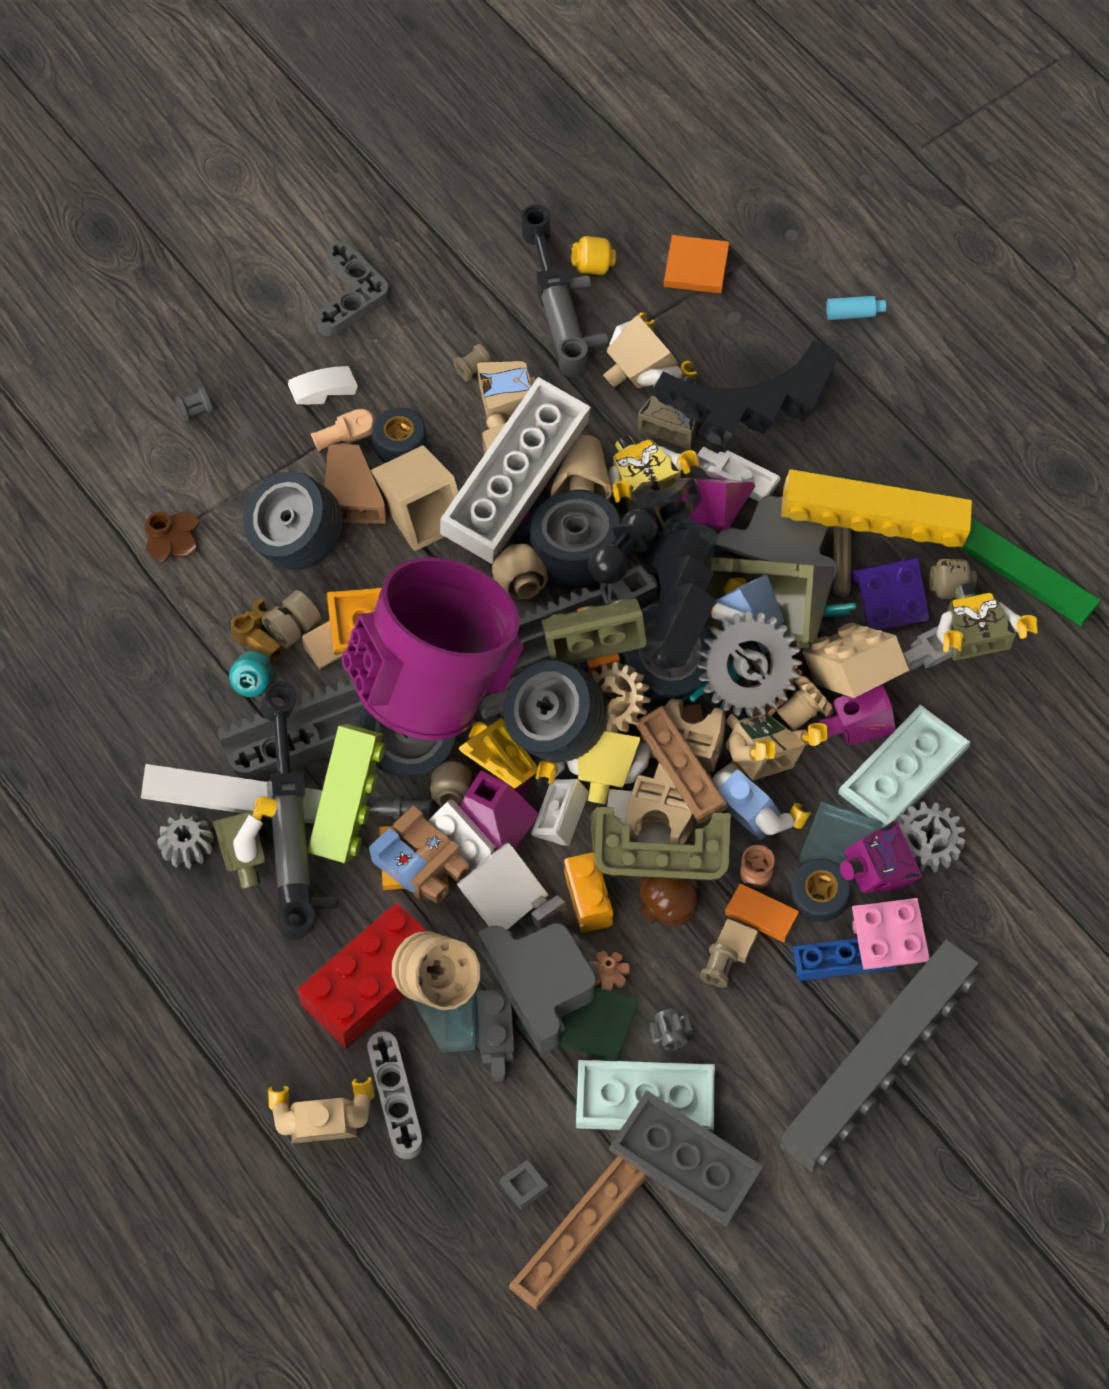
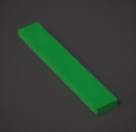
M971 518L970 533L963 547L958 548L1081 627L1098 608L1100 599Z

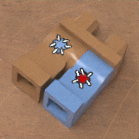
M414 805L393 824L394 830L389 828L369 847L372 863L404 888L413 892V895L420 901L426 897L439 904L449 892L448 886L442 880L449 875L456 882H460L470 873L469 864L461 857L460 847L424 819L423 813Z

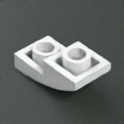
M349 366L315 370L290 379L288 382L296 404L305 405L324 404L327 395H355L358 386Z

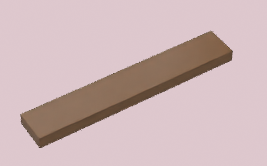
M617 1156L511 1282L509 1289L535 1310H538L647 1179L648 1175Z

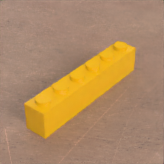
M790 469L783 487L781 517L790 518L798 522L821 523L828 527L850 528L857 532L880 533L887 537L910 538L917 542L940 543L947 547H963L970 533L972 500Z

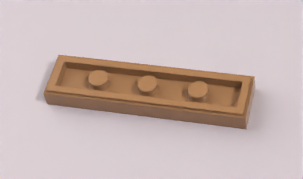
M661 706L639 718V724L636 725L637 729L699 825L712 818L713 813H721L727 810L726 801L665 708Z

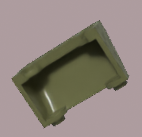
M706 557L703 564L714 572L705 590L708 595L715 600L726 595L723 589L731 578L743 577L747 582H751L767 574L784 618V623L781 625L788 627L783 637L787 635L795 636V640L790 643V647L809 648V643L816 642L833 581L834 566ZM710 613L705 625L710 629L711 637L714 639L712 627H716L719 630H722L723 627L721 621L712 618Z
M597 807L591 813V837L595 865L603 874L611 876L716 880L725 874L729 865L731 814L713 813L711 819L700 825L696 822L695 828L688 839V844H660L629 841L630 825L622 824L620 819L614 815V808Z

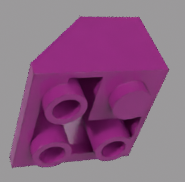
M480 771L472 783L460 807L496 846L495 852L506 843H509L517 851L538 818V812L509 784L483 771Z

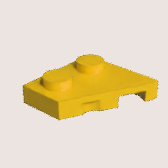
M500 718L464 743L459 749L466 756L515 789L536 774L538 766L529 754L512 739L506 729L505 722Z

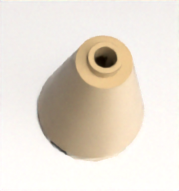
M580 435L565 456L552 483L551 498L559 493L581 490L599 494V496H603L611 502L612 489L601 442L596 437Z

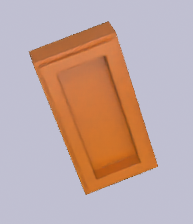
M740 883L725 909V915L779 941L785 942L799 916V911Z

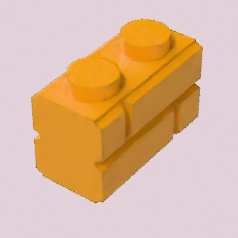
M594 853L565 859L564 875L580 933L612 926L613 910L602 872L595 865Z

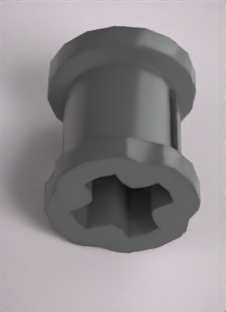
M200 387L198 392L183 398L180 396L175 397L178 410L184 422L189 421V417L202 412H213L204 387Z

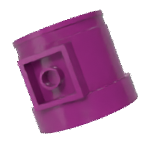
M435 557L408 560L396 566L387 575L374 612L358 615L356 624L351 631L348 646L342 655V664L351 676L356 692L364 707L380 723L398 733L417 739H448L463 733L471 726L485 694L505 692L524 647L517 635L519 630V614L515 603L506 590L490 576L472 566L450 559Z

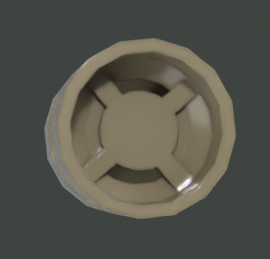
M295 590L282 601V608L275 606L262 617V623L270 636L286 649L302 637V631L308 633L322 621L316 606L299 590Z

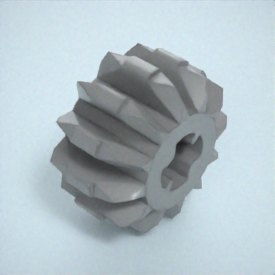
M181 812L179 820L176 821L169 817V826H160L159 832L161 837L158 838L157 844L159 849L162 850V857L166 861L171 860L176 868L182 862H185L186 867L190 869L192 861L196 860L198 863L203 864V855H211L212 848L210 844L213 843L214 837L213 833L209 831L210 827L206 820L200 821L196 813L187 819L186 815Z

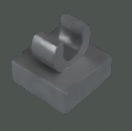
M558 895L549 901L545 897L540 896L531 903L536 909L531 915L537 931L551 924H561L565 927L572 924L566 904Z

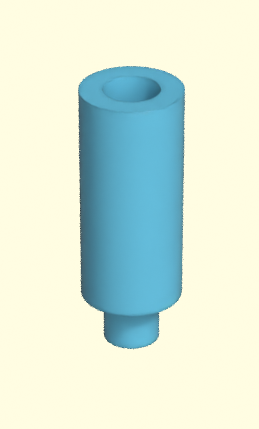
M875 296L827 299L828 320L876 317V312H886V300H875Z

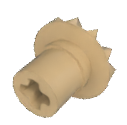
M801 675L800 678L793 680L800 690L798 692L795 691L793 696L776 710L777 714L792 731H797L809 719L814 718L818 711L826 718L833 714L831 704L808 678Z

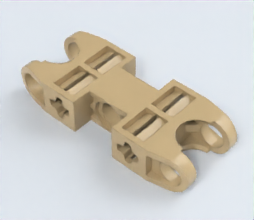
M672 698L666 704L665 710L703 768L714 772L724 740V709L714 708L711 715L708 714L703 721L692 724L685 722L681 718L683 701ZM651 751L652 758H656L653 752ZM659 763L654 778L638 775L628 802L626 825H630L629 839L637 840L640 833H644L649 826L662 823L671 829L669 844L685 845L695 828L697 820Z

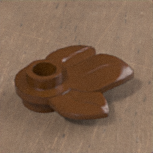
M165 512L152 513L145 522V532L149 537L146 547L150 556L155 561L164 563L171 553L179 557L195 554L196 542L190 532L199 525V520L185 512L171 516ZM158 527H165L161 530H156Z

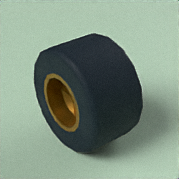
M407 408L389 409L380 414L373 423V447L377 457L384 463L424 445L427 448L425 423L423 418L413 410Z
M817 858L807 861L796 871L792 880V899L795 908L804 917L818 922L830 921L841 915L850 902L851 881L843 878L840 872V864L830 859Z

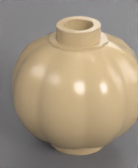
M521 543L508 546L496 557L492 565L493 579L514 599L522 600L536 596L548 581L547 567L541 561L534 548L528 544Z

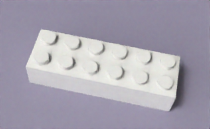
M538 377L441 517L440 534L493 564L588 424L590 406Z

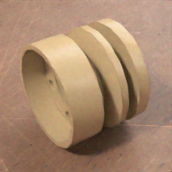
M431 931L417 932L407 937L397 948L392 961V977L397 989L407 998L440 1010H450L467 1003L475 993L480 980V964L475 952L466 943Z

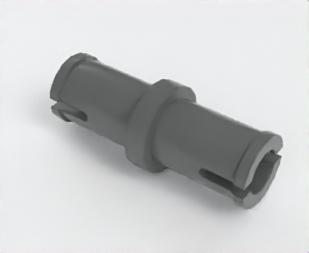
M368 795L366 806L370 807L369 816L394 817V820H398L414 805L423 813L424 819L429 820L432 817V799H406L403 795H396L395 798Z

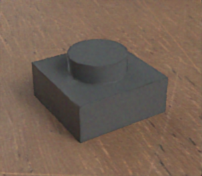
M528 1159L500 1179V1185L520 1210L549 1190L548 1184Z

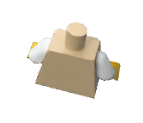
M642 312L631 321L618 325L615 328L607 353L616 364L604 373L603 376L613 388L617 387L627 377L637 388H642L643 386L654 385L663 371L679 379L687 376L694 380L696 379L697 371L689 372L693 365L690 361H684L681 368L677 366L679 364L678 361L653 333L655 320L647 322V314Z

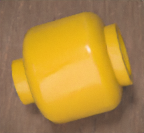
M584 236L578 243L576 242L573 245L571 254L572 265L576 266L581 274L605 275L609 267H613L615 264L616 251L611 249V244L606 238Z

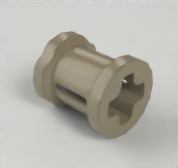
M477 344L473 347V351L462 358L456 357L453 359L457 373L464 381L468 382L472 379V375L478 372L477 363L492 362L486 349L481 344Z
M711 944L709 948L711 955L706 968L701 970L700 978L709 985L724 988L728 985L729 978L727 976L732 963L738 959V953L728 946Z

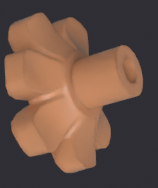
M605 951L598 952V962L592 961L599 973V979L595 980V986L602 983L601 988L604 993H611L613 984L618 988L624 987L626 985L624 976L630 973L629 964L621 963L622 955L614 952L611 957H608Z

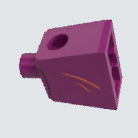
M883 684L855 698L844 695L835 699L833 703L836 715L819 720V723L827 725V738L842 733L846 744L850 746L889 736L896 730L892 706Z

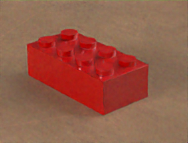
M397 902L297 989L301 1005L345 1049L352 1045L405 997L397 989L392 977V961L397 948L407 937L417 932H426V930Z

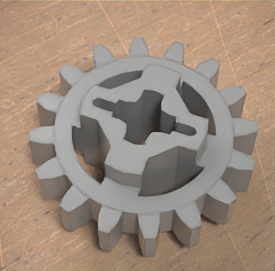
M921 802L920 810L918 811L913 806H910L907 815L901 813L898 820L899 827L915 861L920 864L919 868L922 872L925 870L926 865H931L933 872H937L939 864L949 868L951 859H959L960 850H963L965 843L963 839L965 828L958 827L959 816L950 818L951 809L946 808L943 812L939 811L938 803H934L932 809H928L925 802ZM929 830H931V831H932V833H931V837H932V838L930 839V843L927 844V843H926V842H927V837H926V836H928V832H929Z

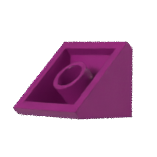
M708 477L694 478L700 487L701 502L691 515L677 523L679 526L727 531L754 490V482ZM688 491L681 497L684 502L688 497Z

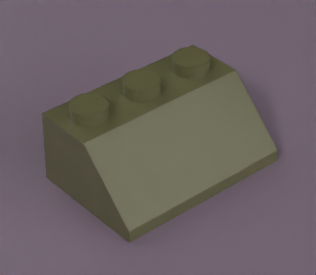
M636 598L631 600L619 599L609 605L600 607L589 606L579 612L566 615L555 614L548 619L541 620L550 660L574 664L644 648L647 644L643 615Z

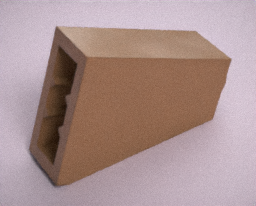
M348 443L328 444L324 486L338 500L342 510L343 522L386 524L384 500L359 445Z

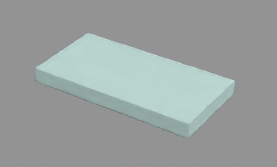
M919 705L839 788L838 794L881 827L896 820L898 822L900 814H906L908 808L914 806L969 748L970 741L922 705Z
M578 1060L576 1128L621 1130L645 1091L648 1090L713 1133L715 1064Z

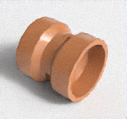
M753 845L744 851L740 875L742 881L747 886L763 888L771 882L775 860L770 849L762 845Z

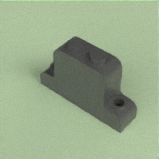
M765 496L760 499L746 530L728 528L727 531L722 530L719 533L715 543L714 557L834 566L833 581L828 596L831 597L838 567L833 559L821 555L827 541L829 527L821 523L798 522L790 518L781 517L783 497Z
M551 924L520 940H515L509 931L497 925L478 932L479 949L539 1053L543 1055L555 1049L560 1042V1033L565 1031L561 1017L592 1002L595 997V980L599 979V973L591 960L587 962L581 953L583 952V946L575 933L571 935L568 929L561 924Z

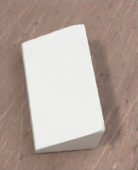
M555 779L554 784L549 785L538 818L531 832L533 837L560 845H570L588 797V790L578 779Z

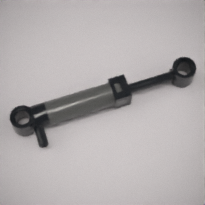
M278 681L268 686L260 707L264 717L274 722L278 773L271 774L266 785L267 797L278 802L277 809L272 817L280 915L278 928L280 933L287 939L299 940L307 935L315 921L314 910L337 909L339 902L337 896L311 897L303 798L305 796L304 773H291L287 719L296 704L297 694L292 685L287 682ZM275 697L281 698L286 705L277 706L271 699ZM297 914L303 918L304 924L300 926L294 925L288 916Z

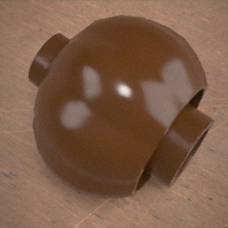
M644 877L640 884L639 892L643 906L639 910L651 924L658 921L667 926L683 925L694 916L697 910L699 899L695 890L699 886L692 879Z

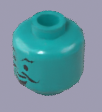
M249 651L240 655L232 665L229 673L232 688L238 694L245 697H256L262 694L273 679V664L267 656L260 652Z

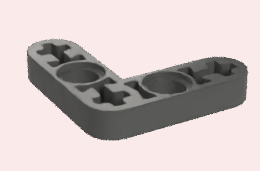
M344 241L331 243L327 248V258L330 267L352 289L317 312V329L324 336L339 334L383 305L389 298L387 281L350 244ZM343 255H345V258H346V262H347L346 265H345V260L341 257V256H343ZM356 269L366 272L362 277L357 278L350 275ZM369 283L371 284V287H372L375 291H372V292L370 291V285H369ZM350 302L360 304V307L356 310L351 311L345 308Z

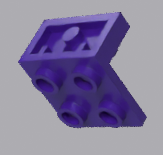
M918 558L851 571L852 583H859L867 627L882 630L929 619Z

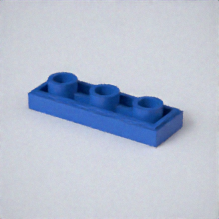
M858 938L798 945L792 948L798 981L897 969V966L863 970ZM841 954H847L849 958H843Z

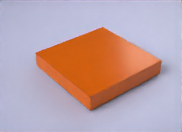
M672 235L664 287L722 294L729 242Z

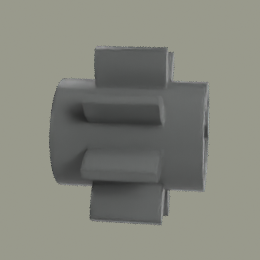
M678 1009L663 1010L655 1015L656 1022L650 1023L653 1043L659 1044L662 1042L664 1050L682 1048L688 1043L687 1037L692 1036L691 1030L693 1029L689 1015L680 1016Z

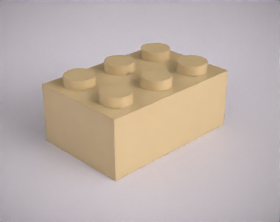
M855 623L841 626L838 628V633L830 637L823 636L817 638L816 642L810 643L811 646L802 650L815 685L852 698L909 671L896 635Z

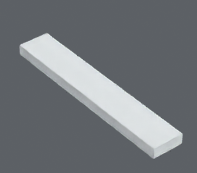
M146 764L141 798L237 813L249 811L254 813L256 799L261 796L267 797V782ZM305 788V796L303 798L305 823H315L323 790Z

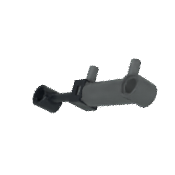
M533 204L527 206L521 213L522 237L528 244L536 245L543 270L536 272L537 292L541 306H544L559 360V370L566 377L577 378L582 376L588 368V348L608 344V337L606 333L582 337L570 291L590 287L591 278L587 275L568 279L565 267L554 269L546 242L550 237V213L544 206Z

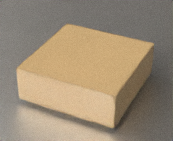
M727 918L716 944L732 948L738 953L737 960L745 963L757 938L758 931Z

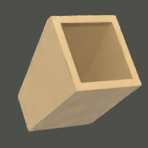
M424 445L370 470L384 500L385 508L414 551L445 537L440 534V519L459 492L454 476Z

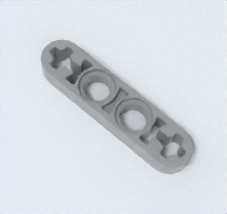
M377 1032L369 1038L367 1047L394 1153L399 1158L412 1159L421 1152L423 1140L398 1042L395 1036L389 1032ZM385 1043L386 1047H389L387 1052L390 1062L383 1064L378 1044ZM395 1072L400 1075V1082L394 1087H387L381 1082L384 1074ZM404 1103L409 1108L408 1113L402 1118L393 1117L389 1113L390 1107L393 1104ZM407 1126L409 1138L414 1140L412 1141L411 1148H405L404 1144H399L403 1141L400 1128Z

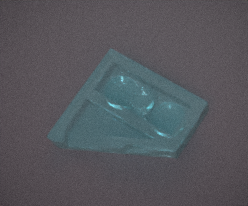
M475 993L467 1003L450 1010H440L413 1000L442 1053L475 1050Z

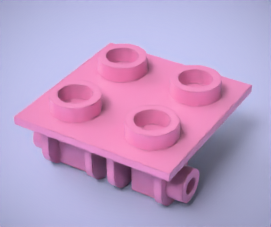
M918 898L852 906L854 917L852 929L853 933L857 934L863 970L922 963L930 959Z

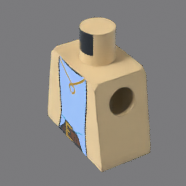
M523 361L477 363L478 383L487 419L494 414H502L505 421H508L538 377L548 382L546 375L529 377L526 363Z

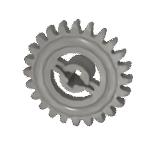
M747 611L743 621L740 615L735 613L732 624L727 619H722L723 629L719 630L716 627H712L711 630L715 638H704V642L709 648L699 651L700 655L706 657L705 661L697 664V667L706 669V672L700 675L699 680L709 681L704 688V692L711 693L715 691L712 702L716 704L723 699L722 709L728 711L733 705V712L736 716L741 714L743 707L746 715L749 717L753 716L754 707L762 715L766 714L765 704H768L773 709H777L776 697L783 701L788 700L783 692L784 688L789 690L796 689L789 682V678H800V674L792 670V667L802 664L800 660L792 658V655L800 652V648L789 647V644L795 640V636L787 635L783 637L788 627L780 625L775 628L778 621L775 617L770 618L765 623L766 615L763 612L759 613L754 620L753 613ZM751 640L764 645L769 652L771 660L769 673L767 674L768 661L763 654L752 649H742L738 644ZM729 654L734 657L733 667L736 673L748 680H757L759 684L744 687L733 682L727 669ZM741 656L752 659V663L759 673L749 670L747 660Z

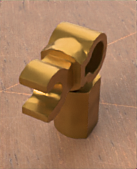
M260 598L254 602L253 610L237 615L231 620L232 638L239 644H247L253 651L263 653L274 664L282 657L284 646L261 629L263 624L262 617L269 611H261L265 608V600Z

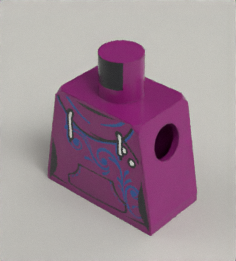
M897 820L867 835L847 848L844 854L847 860L843 861L840 865V872L843 878L846 880L856 879L860 890L864 893L903 890L922 878V874Z

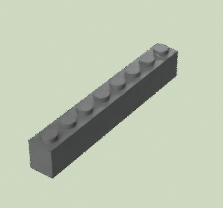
M946 939L781 1135L779 1147L811 1172L819 1164L824 1167L833 1157L836 1151L833 1147L840 1138L846 1141L857 1126L854 1122L862 1113L866 1116L873 1109L878 1100L875 1096L881 1089L887 1091L898 1077V1074L895 1072L902 1064L908 1066L913 1061L919 1051L916 1048L922 1040L928 1042L939 1027L936 1024L943 1015L947 1018L952 1014L959 1003L956 999L962 991L966 994L971 991L979 978L976 976L979 962Z

